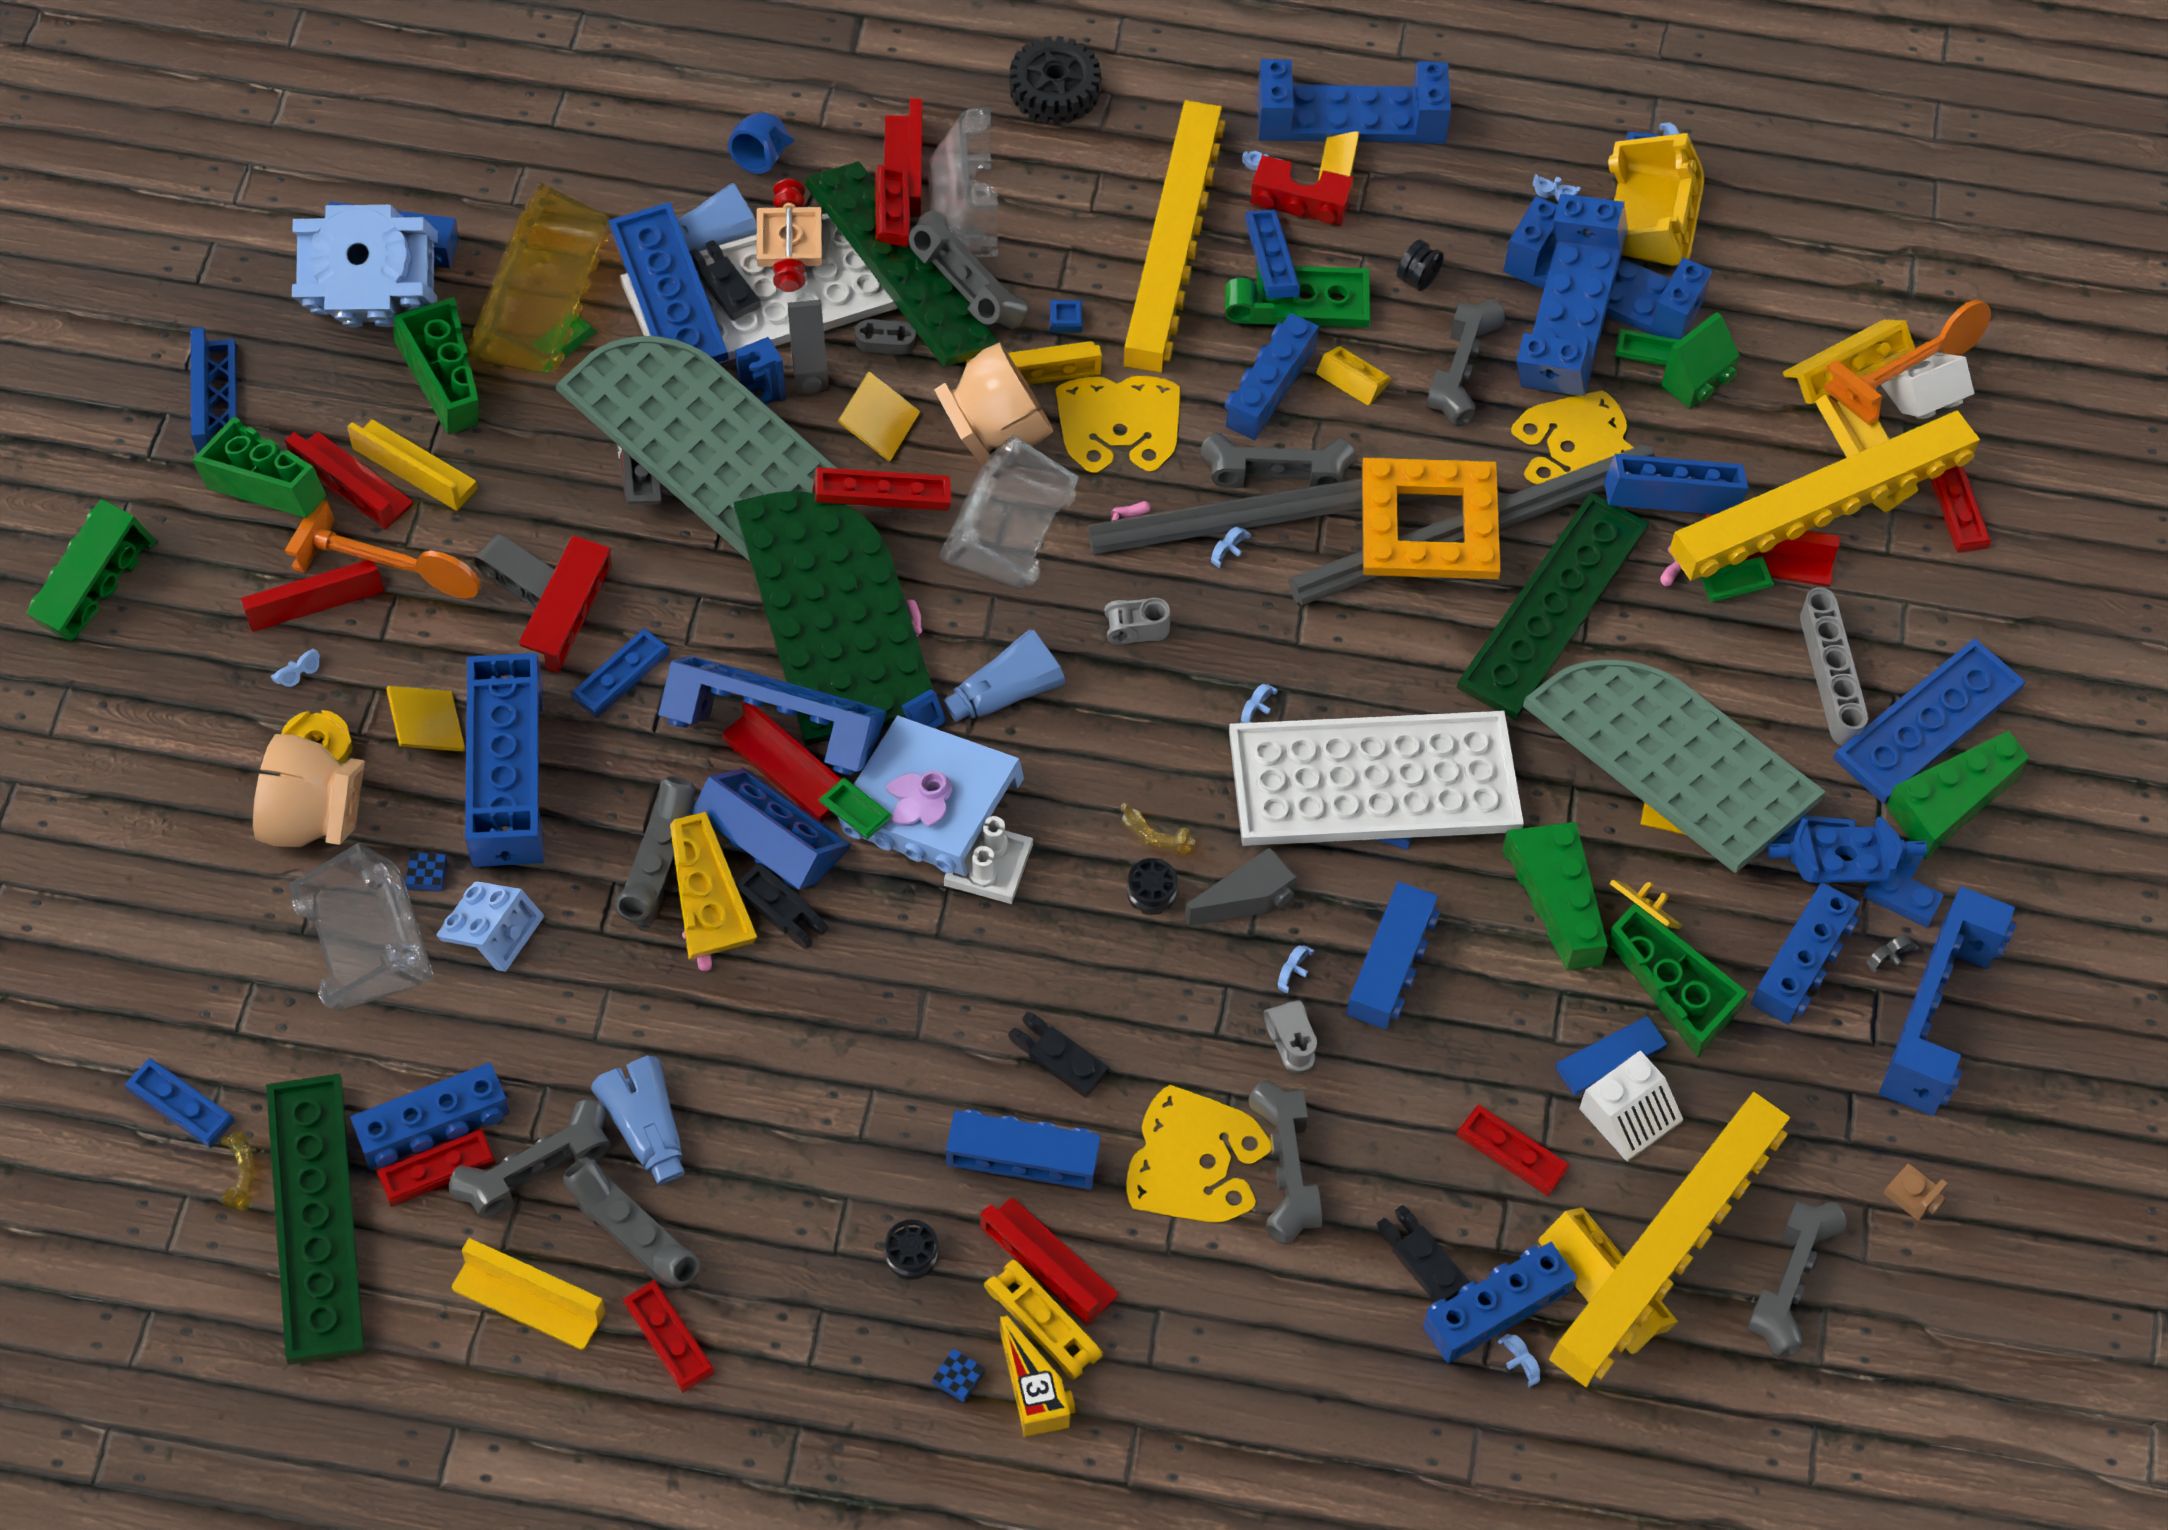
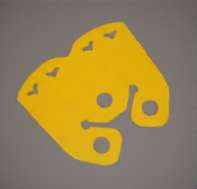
M1132 376L1120 383H1115L1104 377H1084L1067 381L1055 389L1066 450L1085 470L1097 473L1113 461L1111 450L1096 440L1089 438V435L1092 433L1111 446L1132 445L1143 437L1144 433H1151L1152 437L1150 439H1145L1133 448L1129 454L1132 463L1147 472L1158 469L1175 451L1180 400V386L1176 383L1152 376ZM1133 385H1145L1141 388V391H1138L1136 388H1132ZM1090 386H1103L1104 388L1099 389L1097 392H1095V390ZM1157 386H1161L1163 389L1169 388L1170 390H1166L1163 393H1161L1160 389L1157 388ZM1076 387L1079 388L1078 390H1076L1074 395L1070 392H1066V390H1073ZM1116 424H1123L1127 427V432L1121 436L1116 435L1113 432V427ZM1151 449L1156 452V458L1152 461H1146L1142 458V452ZM1096 450L1101 454V458L1097 462H1091L1086 457L1087 453Z
M1602 390L1587 393L1585 396L1577 395L1531 407L1511 427V434L1526 444L1536 445L1542 441L1548 432L1549 424H1557V428L1549 436L1547 444L1551 457L1563 465L1569 466L1571 468L1569 472L1612 457L1615 454H1620L1622 450L1625 452L1634 448L1623 439L1627 423L1620 406L1608 393ZM1601 399L1604 400V404L1608 405L1609 408L1599 406ZM1612 418H1615L1614 424L1616 425V428H1614L1611 424L1608 423L1612 420ZM1526 424H1534L1538 431L1533 435H1529L1523 431V427ZM1563 441H1571L1574 443L1575 449L1571 452H1565L1561 449L1560 445ZM1536 457L1530 461L1524 475L1527 480L1537 485L1569 472H1564L1563 468L1545 457ZM1540 467H1547L1550 469L1551 475L1548 478H1541L1537 475L1536 471Z
M1169 1085L1161 1090L1151 1102L1143 1119L1142 1133L1146 1145L1135 1153L1128 1169L1127 1195L1132 1208L1204 1222H1225L1249 1212L1254 1208L1256 1200L1245 1180L1233 1178L1214 1189L1211 1195L1205 1194L1204 1188L1210 1187L1225 1178L1231 1156L1224 1141L1219 1138L1221 1133L1229 1135L1228 1141L1238 1160L1247 1164L1254 1163L1271 1152L1269 1138L1253 1117L1238 1109L1173 1085ZM1171 1096L1173 1105L1162 1107L1164 1103L1168 1102V1097ZM1158 1119L1163 1127L1154 1132V1128L1157 1126L1155 1120ZM1247 1136L1254 1137L1258 1142L1257 1148L1252 1151L1245 1150L1242 1147L1243 1138ZM1204 1154L1213 1155L1216 1160L1214 1167L1210 1169L1203 1168L1199 1162L1201 1156ZM1144 1160H1147L1150 1170L1140 1172L1144 1167ZM1138 1185H1140L1142 1189L1147 1192L1141 1197V1199L1138 1198V1195L1140 1194V1191L1137 1188ZM1230 1191L1239 1192L1242 1196L1241 1203L1235 1206L1228 1204L1226 1201L1227 1193Z

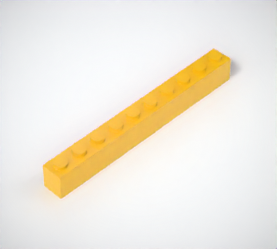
M1188 100L1184 101L1124 346V367L1162 373L1164 361H1171L1174 342L1169 340L1171 335H1177L1180 319L1175 314L1176 310H1183L1186 291H1181L1183 284H1189L1191 266L1187 264L1188 260L1195 259L1197 241H1193L1194 235L1200 236L1203 216H1199L1200 210L1206 211L1209 192H1205L1206 186H1212L1215 168L1211 167V162L1217 163L1220 144L1216 143L1217 138L1223 139L1226 120L1221 119L1222 106Z
M1954 411L1674 532L1669 551L1690 581L1701 576L1709 577L1729 564L1737 565L1748 556L1759 551L1767 552L1777 543L1786 539L1794 540L1809 529L1816 526L1818 528L1824 527L1844 514L1852 515L1862 506L1872 502L1879 503L1892 493L1899 490L1907 491L1924 479L1937 478L1947 469L1954 466L1962 467L1968 464L1975 456L1974 453L1980 439L1959 411Z
M1753 1092L1559 1340L1548 1360L1585 1387L1589 1385L1595 1376L1602 1380L1614 1363V1360L1610 1358L1615 1349L1622 1353L1634 1337V1334L1630 1332L1631 1328L1635 1323L1640 1327L1644 1325L1654 1311V1308L1650 1306L1654 1298L1656 1297L1660 1301L1664 1299L1674 1284L1670 1280L1674 1272L1681 1276L1694 1257L1689 1254L1694 1246L1699 1250L1703 1248L1713 1233L1708 1229L1713 1221L1718 1225L1722 1223L1732 1209V1206L1727 1203L1732 1197L1739 1200L1751 1184L1746 1179L1752 1172L1757 1176L1770 1159L1765 1155L1769 1148L1776 1152L1788 1135L1783 1130L1790 1119L1787 1114L1757 1093Z

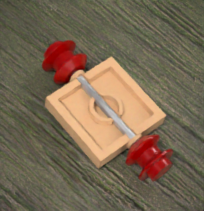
M786 178L774 185L773 192L775 197L773 204L776 208H757V267H773L775 274L773 284L784 292H794L805 285V277L803 275L805 273V266H822L821 207H804L805 186L795 179Z

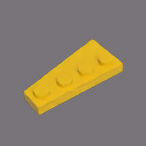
M702 812L674 819L670 829L689 960L754 943L757 935L707 813Z

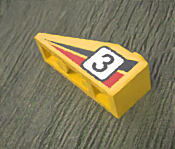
M1008 1316L1000 1317V1334L1024 1437L1069 1428L1070 1414L1075 1413L1071 1390L1064 1391L1060 1376Z

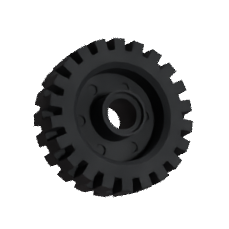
M1051 36L1044 37V43H1041L1039 39L1032 40V47L1029 44H1025L1022 46V52L1017 51L1014 59L1011 61L1009 87L1013 103L1016 107L1019 106V111L1025 115L1029 112V118L1034 121L1040 116L1041 123L1047 124L1049 119H1053V125H1058L1061 119L1064 118L1067 124L1073 122V116L1079 120L1084 117V112L1089 114L1093 110V105L1096 106L1101 90L1100 62L1098 58H1095V53L1091 49L1087 51V46L1083 43L1076 46V40L1069 38L1067 43L1064 42L1063 36H1057L1056 41H1052Z

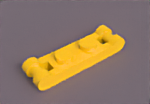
M1012 1259L1003 1267L1004 1272L997 1277L992 1276L984 1282L985 1289L1008 1310L1060 1365L1066 1376L1074 1381L1083 1373L1082 1369L1088 1363L1094 1364L1103 1356L1101 1350L1017 1261ZM1013 1283L1018 1284L1020 1287L1013 1293L1007 1289ZM1074 1343L1080 1351L1072 1357L1066 1349Z

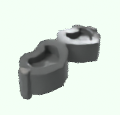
M1902 935L1893 939L1887 945L1879 947L1866 961V964L1876 974L1877 968L1889 958L1898 966L1902 963L1897 956L1898 954L1913 949L1918 950L1919 947L1910 936Z

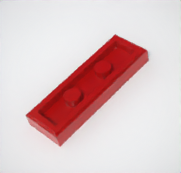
M878 165L875 171L876 241L907 247L910 235L909 171Z
M1954 466L1945 470L1939 477L1930 479L1956 552L1988 549L1991 540L1964 466Z
M1479 1104L1459 1128L1456 1135L1548 1197L1570 1167V1164Z
M481 1128L376 1171L389 1204L392 1207L449 1184L454 1169L460 1165L484 1170L496 1165V1161Z
M656 1280L651 1281L622 1299L629 1314L682 1393L715 1374L713 1366Z

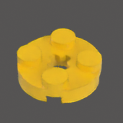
M321 710L322 714H310V711L302 712L290 719L284 726L281 734L296 735L308 740L314 739L315 741L321 738L324 739L322 742L323 746L341 764L346 762L353 750L347 724L340 716L333 712Z

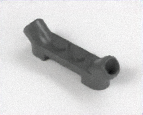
M937 211L925 213L909 235V243L913 252L924 263L932 262L971 303L967 309L981 323L987 325L998 323L1009 329L1017 328L1027 315L1026 301L1009 293L948 229L947 218L944 214Z
M1494 299L1487 300L1478 305L1459 302L1453 319L1450 339L1460 342L1450 372L1437 369L1430 388L1426 407L1442 411L1453 426H1461L1468 423L1475 413V403L1462 386V383L1469 384L1473 365L1469 364L1471 358L1477 359L1482 340L1477 338L1501 329L1505 321L1504 309Z
M1213 433L1204 440L1200 450L1201 458L1212 467V481L1221 487L1243 488L1245 477L1310 480V487L1344 481V471L1355 463L1354 447L1342 438L1334 439L1322 450L1276 449L1264 446L1255 448L1236 447L1222 433Z
M669 776L660 783L656 806L624 890L618 895L615 903L620 917L635 925L650 924L656 920L665 899L664 890L675 863L670 825L674 819L693 815L691 811L696 787L692 781L681 777Z
M1270 1080L1261 1081L1250 1094L1248 1100L1249 1107L1253 1112L1275 1127L1276 1133L1271 1134V1149L1273 1156L1279 1155L1281 1166L1276 1167V1183L1278 1190L1284 1189L1285 1199L1266 1220V1227L1269 1235L1277 1242L1291 1244L1302 1229L1322 1227L1318 1185L1303 1186L1295 1134L1305 1132L1308 1118L1303 1090L1283 1091Z
M581 1100L575 1104L568 1128L555 1135L550 1134L540 1138L533 1147L522 1153L517 1152L507 1156L500 1165L487 1171L460 1165L454 1169L449 1183V1192L452 1198L457 1201L471 1203L480 1218H490L514 1206L511 1191L573 1158L576 1162L582 1158H592L596 1161L611 1146L610 1141L602 1131L607 1112L596 1101Z
M579 1159L566 1170L563 1183L577 1200L578 1208L582 1214L594 1225L598 1223L646 1268L647 1274L653 1280H656L661 1287L667 1290H677L695 1280L701 1269L700 1259L697 1254L678 1243L612 1182L594 1159Z
M1796 1200L1780 1240L1793 1245L1794 1248L1776 1294L1764 1289L1762 1290L1747 1327L1748 1331L1765 1338L1774 1356L1786 1357L1794 1354L1802 1347L1804 1336L1789 1307L1791 1303L1798 1305L1804 1291L1805 1284L1800 1283L1799 1280L1803 1271L1810 1273L1816 1259L1817 1252L1811 1250L1812 1246L1839 1236L1845 1231L1847 1225L1845 1212L1834 1201L1812 1207Z

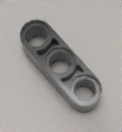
M499 534L495 535L473 557L475 566L482 574L534 609L555 571Z

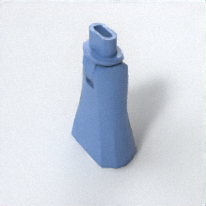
M735 183L729 184L701 205L677 219L689 251L695 248L698 251L706 250V243L711 240L715 241L719 246L757 234L755 217Z
M1029 629L994 660L967 678L959 687L954 688V694L945 698L943 704L954 721L958 722L967 716L973 719L976 716L989 715L1019 700L1065 685L1066 681L1056 659L1035 630Z
M644 1056L626 1065L629 1079H625L621 1068H615L599 1075L592 1083L591 1090L621 1132L637 1160L645 1167L647 1173L653 1174L657 1185H663L685 1174L680 1163L683 1155L660 1059L653 1056Z

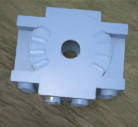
M326 205L325 218L293 219V233L297 235L296 284H292V298L298 301L302 307L311 310V314H330L335 320L343 322L345 327H362L363 322H375V325L379 327H393L394 315L404 313L405 309L410 311L437 302V295L433 291L434 244H438V231L424 217H403L392 205Z

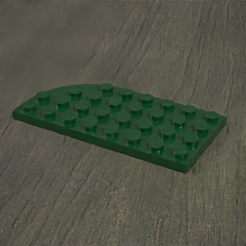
M776 492L733 502L734 511L785 681L887 710L883 726L892 724L897 715L906 718L901 706L928 690L933 691L891 555L875 527L846 504L815 502V493ZM797 713L796 718L805 746L830 740L834 721H831L830 725L820 724L811 721V715Z

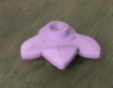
M928 771L922 776L908 773L887 784L886 790L899 799L892 814V822L899 825H910L921 819L927 827L938 823L945 815V801L952 792L949 778L939 771Z

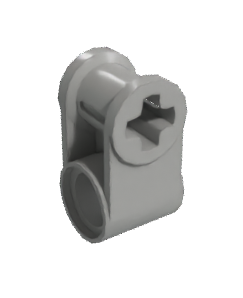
M1163 599L1116 600L1105 606L1104 612L1105 616L1109 619L1110 627L1107 632V639L1112 644L1125 645L1134 642L1160 641L1170 633V608ZM1158 618L1160 620L1152 621L1150 619Z
M1295 1000L1264 1010L1266 1028L1271 1039L1275 1042L1285 1067L1291 1072L1298 1074L1309 1071L1315 1062L1314 1052L1317 1047V1038L1309 1023L1303 1003L1300 1000Z

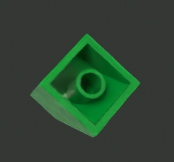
M1718 312L1672 345L1661 386L1688 409L1692 408L1699 401L1701 403L1707 401L1716 388L1722 384L1724 386L1729 384L1737 374L1736 367L1740 355L1722 316Z

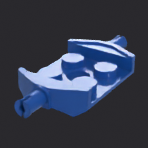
M1883 817L1876 818L1875 827L1809 828L1807 818H1802L1793 842L1789 844L1768 843L1767 845L1768 859L1790 857V862L1795 863L1803 880L1811 883L1893 881L1899 861H1903L1904 856H1926L1927 853L1925 840L1905 842L1900 840L1899 835ZM1838 855H1846L1853 860L1844 861Z

